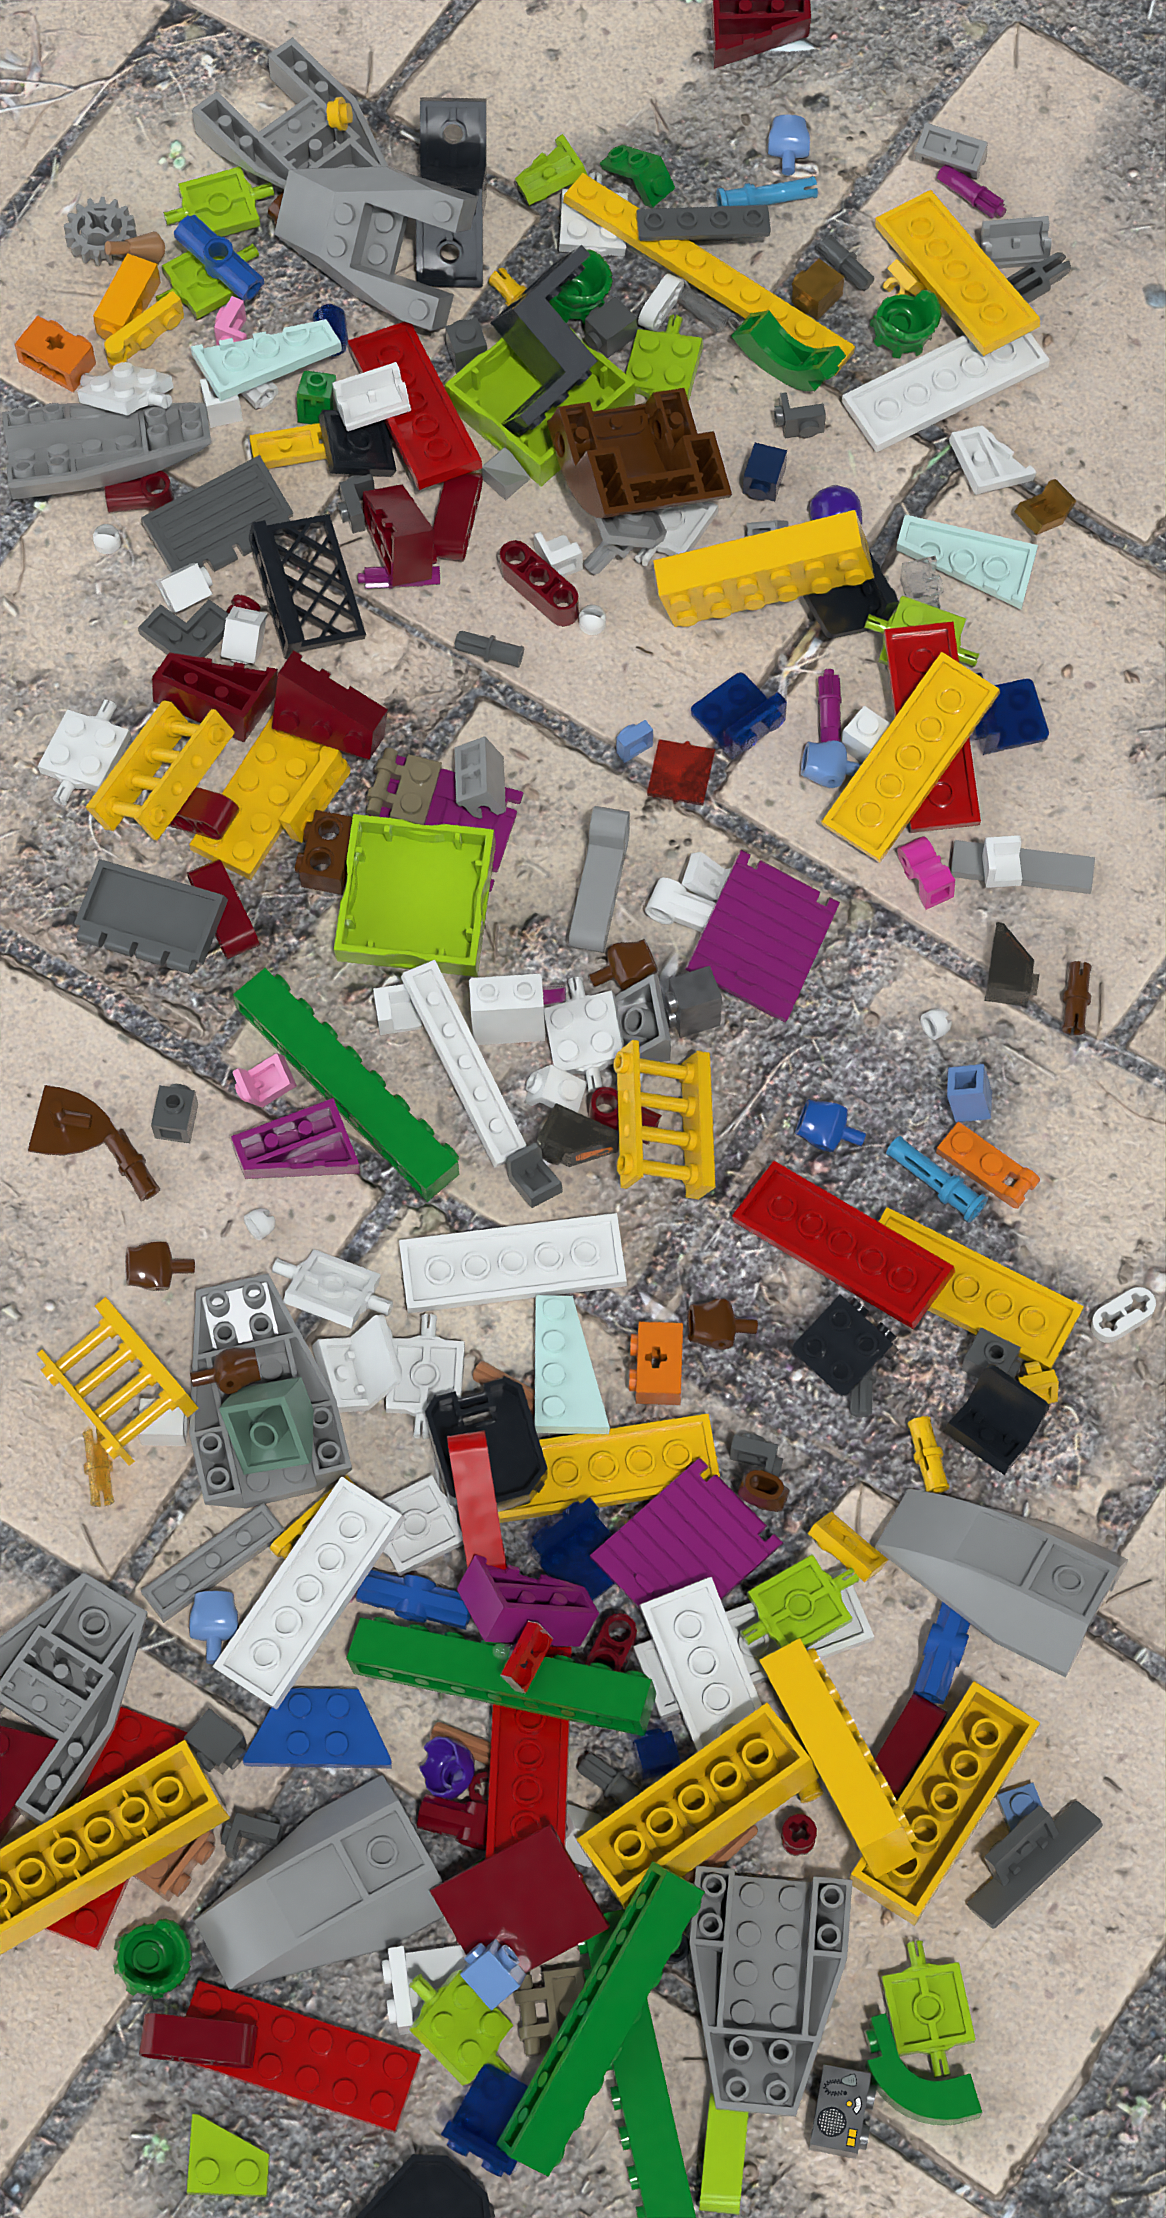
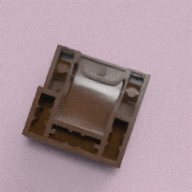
M685 388L653 392L645 404L593 411L590 402L559 406L547 421L557 459L567 485L579 505L589 515L596 518H607L713 501L732 496L714 431L697 433Z

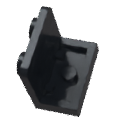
M871 553L874 578L865 580L859 585H844L832 588L823 594L811 593L803 595L821 629L828 638L834 639L870 631L871 629L864 628L869 614L888 621L899 603L895 590L889 585L881 571L880 565L875 561Z
M841 1294L793 1344L792 1349L837 1394L847 1396L884 1356L890 1360L900 1349L892 1343L897 1336L881 1322L875 1327L865 1318L870 1313L869 1310L855 1297L848 1302Z
M989 1364L983 1370L967 1402L948 1422L943 1432L1005 1475L1028 1448L1049 1410V1404L999 1367Z

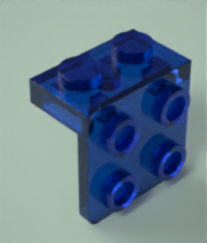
M739 672L696 702L691 707V716L733 760L742 752L752 748L758 740L769 732L776 730L786 720L787 700L779 692L767 698L746 674Z
M980 672V673H976L977 675H979L980 677L983 678L981 672ZM1026 678L994 685L1000 689V694L972 732L974 739L979 740L983 755L1046 741L1049 737V729L1033 681Z
M589 1497L583 1503L576 1501L567 1507L562 1513L563 1518L554 1526L547 1524L539 1529L532 1538L534 1541L531 1543L532 1557L549 1577L585 1587L592 1601H595L615 1583L590 1558V1555L613 1534L599 1519V1507Z
M493 2064L483 2065L454 2118L448 2120L441 2133L443 2137L448 2139L446 2146L465 2157L471 2152L483 2160L481 2166L498 2177H502L504 2173L511 2176L517 2171L520 2162L510 2158L496 2144L529 2085Z

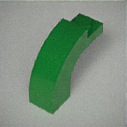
M769 310L750 313L731 335L743 352L762 370L782 383L803 391H816L825 380L830 379L838 372V365L846 357V354L839 346L812 348L800 343L785 331Z
M886 2013L870 2018V2029L864 2030L870 2053L877 2052L878 2057L867 2060L865 2068L867 2073H871L870 2080L874 2086H877V2092L891 2107L908 2118L931 2125H956L980 2118L983 2112L971 2073L944 2081H929L916 2076L908 2070L899 2057Z

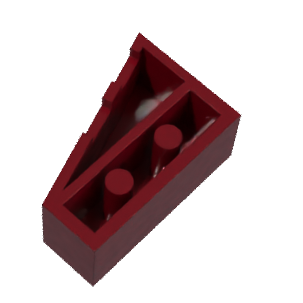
M712 0L714 69L809 37L811 24L810 0Z
M403 484L363 491L364 521L392 587L432 579V566L437 563L434 547V529Z
M293 650L278 672L272 729L370 760L384 738L388 709L352 686L346 689L329 678L331 673L323 668L320 672L301 660L303 657L301 654Z
M169 652L152 676L153 702L160 704L162 701L172 702L182 715L202 723L209 711L214 709L235 732L232 737L245 742L276 696L278 669L267 667L266 671L245 668V664L234 662L233 666L213 663L211 658Z
M0 1726V1843L21 1815L15 1806L16 1802L58 1740Z

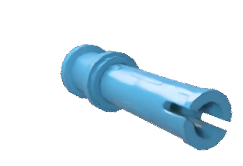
M811 176L810 178L755 187L754 184L745 183L742 188L724 190V188H717V206L771 205L812 197L817 198L818 188L804 190V187L817 185L815 177Z
M902 1136L895 1138L886 1151L888 1156H891L912 1172V1174L938 1192L939 1201L943 1204L949 1203L964 1215V1220L968 1223L972 1222L985 1207L989 1197L985 1194L979 1195L964 1183V1178L960 1175L951 1176L931 1159L905 1141Z

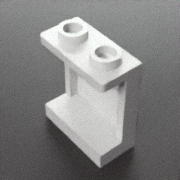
M540 974L478 977L469 980L473 1038L477 1045L545 1041L542 976Z

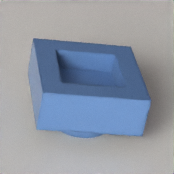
M646 720L637 725H628L616 737V753L624 763L653 746V729Z
M1034 1783L998 1794L996 1797L1009 1833L1025 1815L1030 1814L1039 1805L1043 1807Z

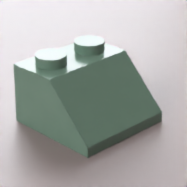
M302 1377L242 1387L237 1392L231 1394L219 1407L244 1475L310 1464L312 1461L314 1410Z

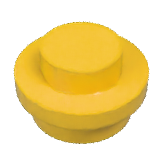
M336 97L334 101L327 103L326 112L329 126L337 128L339 131L347 130L348 123H352L353 120L350 103H346L343 97Z

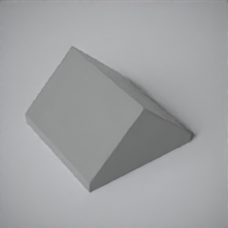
M652 974L615 996L624 1045L626 1046L632 1040L639 1041L640 1058L660 1062L670 1061L671 1038L658 975Z

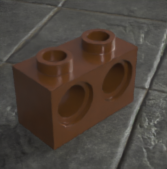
M315 810L313 821H307L304 829L303 841L307 842L304 853H298L295 863V873H298L300 876L301 887L343 895L348 875L346 860L353 817ZM327 833L337 834L333 839L322 838ZM319 864L329 865L327 869L322 871L314 869Z

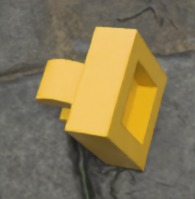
M896 259L887 268L895 277H890L884 282L883 288L891 292L895 286L899 285L900 291L897 295H910L912 293L915 296L922 290H928L909 266Z
M1039 1361L1025 1363L1024 1369L1026 1374H1023V1377H1018V1382L1047 1401L1048 1404L1058 1402L1059 1381L1055 1370L1042 1372Z

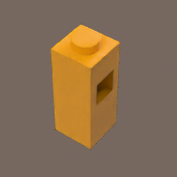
M127 253L93 315L96 332L103 339L107 340L111 335L147 309L161 283L156 263Z

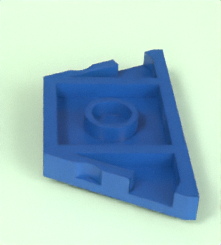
M291 1688L277 1710L271 1707L247 1753L243 1757V1764L248 1767L392 1769V1760L359 1689Z

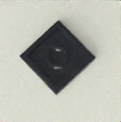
M338 410L321 411L318 417L330 473L349 475L371 474L372 476L393 477L397 470L388 427L384 420L347 431Z

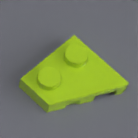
M563 134L555 139L557 147L548 156L545 153H541L533 160L531 166L524 169L515 178L519 190L529 205L546 199L549 195L566 186L573 185L582 173L588 175L583 163Z
M192 2114L187 2194L268 2197L270 2155L198 2114Z

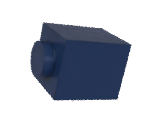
M755 442L744 473L743 494L749 495L756 500L775 502L786 470L787 450Z

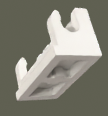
M396 362L332 383L337 409L347 431L411 411L405 382L401 380L400 370Z

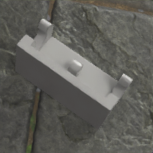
M925 123L914 154L916 155V160L923 161L924 158L971 172V177L978 179L981 165H984L987 159L988 142Z
M1049 217L982 221L980 248L998 269L1026 267L1032 262L1039 263L1049 257L1051 252V238H1048Z
M485 736L455 747L456 803L459 806H464L476 818H482V810L478 808L480 806H488L497 815L506 812L504 756Z

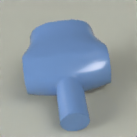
M779 115L773 119L772 128L769 132L768 155L782 158V173L790 176L795 173V159L809 156L810 134L806 126V120L803 117Z
M835 740L821 743L807 742L802 756L801 776L809 778L824 787L837 788L843 783L845 775L854 776L862 764L847 761L846 747L842 742Z
M227 1591L196 1593L190 1613V1638L206 1641V1663L215 1664L221 1655L222 1641L232 1639L239 1628L234 1594Z

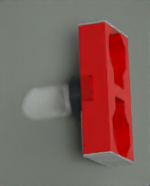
M528 1621L516 1644L511 1646L498 1643L492 1650L496 1658L507 1660L500 1676L517 1692L526 1694L553 1641L551 1635L539 1623Z

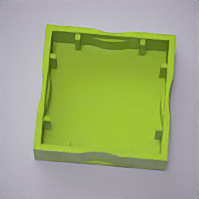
M501 337L494 346L476 356L444 384L445 389L460 418L498 451L506 447L529 477L542 487L561 470L547 421L559 406L548 410L545 413L546 418L533 430L529 429L521 436L517 433L512 434L501 424L542 386L535 375ZM582 342L597 359V362L589 369L592 375L578 387L575 385L567 392L569 397L559 406L590 402L592 410L599 411L634 405L635 381L603 354Z
M353 814L346 860L347 884L340 902L334 944L337 961L411 970L435 960L441 973L478 977L496 846L494 829L449 824L420 825L403 819Z

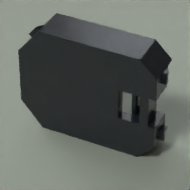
M504 1375L503 1378L483 1383V1392L461 1398L457 1397L456 1391L447 1394H435L425 1410V1422L449 1504L453 1507L458 1508L451 1461L445 1455L442 1447L443 1437L449 1429L455 1426H465L463 1418L490 1411L492 1419L470 1424L467 1427L472 1428L475 1432L485 1430L498 1512L529 1504L536 1493H539L545 1485L544 1482L547 1479L548 1468L523 1386Z
M425 2153V2155L412 2154L356 2218H495L494 2208L490 2207L488 2194L448 2156Z

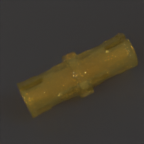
M96 1428V1444L93 1440L92 1429L82 1433L87 1459L83 1466L84 1474L89 1477L90 1505L101 1507L100 1491L103 1492L105 1506L115 1502L110 1472L113 1471V1462L108 1459V1453L100 1444L105 1437Z

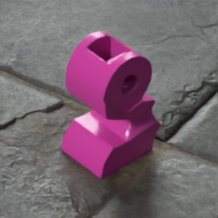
M925 836L897 848V854L906 877L909 880L917 878L919 881V896L925 910L954 897L956 880L952 876L949 867L942 865L940 855H936L932 844Z

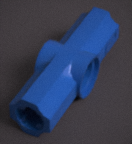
M195 214L192 216L187 215L179 222L178 227L174 231V238L205 265V270L209 276L220 279L243 301L251 300L258 294L260 288L264 285V278L233 250V246L228 239L217 236ZM215 256H224V257H225L224 259H221V260H215V259H213V257H215Z
M370 1570L357 1590V1602L394 1611V1614L398 1617L412 1622L425 1623L429 1620L466 1630L470 1622L471 1615L459 1592L437 1587L434 1582L423 1577L405 1575L402 1578Z
M942 1601L937 1621L932 1624L922 1654L925 1657L913 1694L916 1693L933 1704L943 1705L953 1680L955 1668L959 1667L969 1638L967 1632L970 1623Z

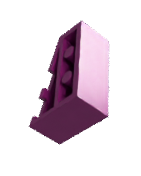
M333 1098L231 1136L232 1147L245 1179L360 1174V1164Z
M474 1556L457 1590L485 1642L517 1643L528 1621L539 1623L553 1638L551 1645L574 1647L582 1645L599 1615L585 1587L542 1574L537 1580L520 1575L519 1567L508 1564L506 1570L486 1565L487 1559L485 1557Z

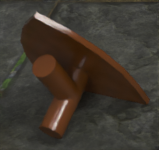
M45 1085L28 1152L59 1156L82 1153L103 1144L104 1139L116 1131L108 1115L92 1100L78 1092Z

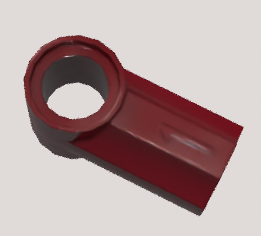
M161 470L142 478L105 486L106 504L109 513L146 508L154 511L175 500L169 476ZM163 489V491L158 494H152V492L155 490Z
M601 1087L591 1097L588 1116L591 1124L597 1129H612L619 1132L618 1091L614 1088ZM607 1104L613 1107L614 1111L603 1113L598 1110L597 1106ZM641 1107L642 1126L658 1128L662 1115ZM642 1140V1143L649 1145L650 1141Z
M425 1794L416 1826L418 1829L455 1838L456 1842L464 1846L486 1850L488 1805L477 1802L462 1804Z

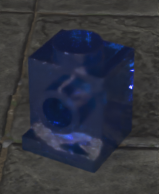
M661 1728L646 1731L645 1736H640V1739L632 1742L642 1780L667 1774L680 1765V1758L672 1730L663 1732Z

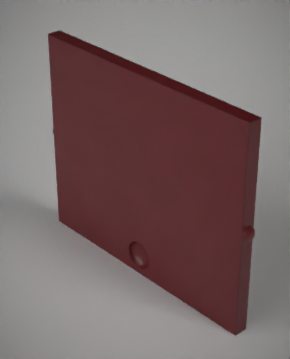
M552 1824L430 1889L431 1895L456 1936V1942L461 1945L466 1955L479 1943L486 1947L496 1939L501 1946L507 1945L513 1950L519 1959L518 1965L525 1973L610 1927L584 1882L583 1874L576 1868Z

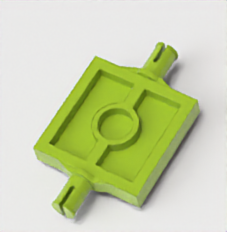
M239 166L178 183L182 207L163 213L167 226L180 222L187 215L192 216L195 214L216 235L223 237L259 227L260 219L256 210V200L275 196L271 182L252 188L251 184L245 179L242 168Z
M253 243L237 252L245 262L259 256V252ZM190 251L162 265L163 274L171 283L172 288L157 295V302L173 291L181 298V302L187 305L197 320L227 304L232 296L238 298L220 279L209 276L205 270V265ZM224 256L213 257V259L215 260H221L225 258Z
M674 315L669 316L665 332L637 329L626 374L635 381V394H640L649 399L653 392L685 388L689 401L703 349V338L679 334L683 321L680 316L676 315V318Z
M903 595L899 599L895 613L888 621L869 614L864 628L883 634V648L878 662L887 666L884 629L954 621L959 662L975 667L979 658V653L960 647L961 633L966 618Z
M812 1554L749 1590L747 1596L758 1613L759 1621L740 1631L742 1638L745 1639V1643L750 1645L767 1634L777 1643L779 1648L799 1638L805 1648H808L851 1623L853 1618L842 1601L841 1591L859 1582L857 1574H854V1569L851 1567L842 1574L832 1578L822 1570Z
M916 1941L915 1945L914 1942H910L906 1946L908 1947L911 1967L901 1973L885 1975L881 1978L893 2038L899 2057L917 2053L930 2055L934 2078H941L942 2073L943 2077L951 2075L946 2052L955 2046L971 2044L976 2041L959 1962L944 1965L927 1964L923 1941Z
M461 1969L453 1972L443 1986L436 1990L422 1974L417 1975L412 1980L413 1982H410L409 1987L423 1999L424 2004L419 2017L409 2030L462 2086L471 2083L484 2066L499 2081L507 2078L508 2073H511L512 2069L497 2055V2051L501 2041L513 2027V2024L497 2007L492 2011L461 1977Z

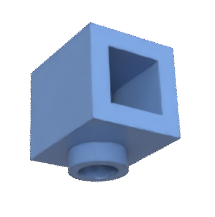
M984 1064L948 1068L947 1097L955 1122L991 1119L992 1089Z
M496 1939L486 1947L482 1943L474 1947L464 1957L467 1964L460 1974L491 2011L518 1989L527 1975L518 1965L519 1959L513 1950L507 1945L501 1946Z

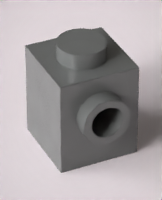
M616 297L612 298L602 307H596L591 310L585 319L584 337L587 344L593 350H599L606 358H609L636 337L637 317Z
M477 317L469 320H458L451 325L445 326L447 350L457 374L476 356L487 351V343Z
M171 1084L170 1087L159 1085L151 1123L155 1139L190 1144L198 1109L195 1090H191L188 1086L182 1084Z
M980 1328L964 1358L962 1371L979 1379L983 1370L989 1364H994L1015 1379L1023 1363L1017 1360L1021 1347Z
M211 1709L204 1713L184 1737V1740L195 1752L202 1767L208 1772L214 1768L223 1775L228 1768L231 1770L235 1769L247 1753L244 1750L247 1747L244 1736Z

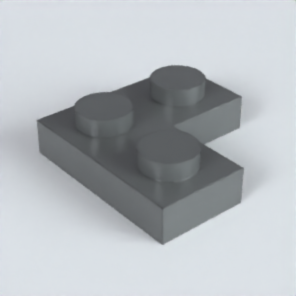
M208 599L186 623L160 604L138 627V631L142 637L167 655L171 652L205 658L223 639L226 618L229 613Z

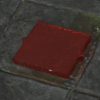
M659 739L647 796L669 799L674 804L685 802L704 806L715 749L691 745L689 741L678 743Z

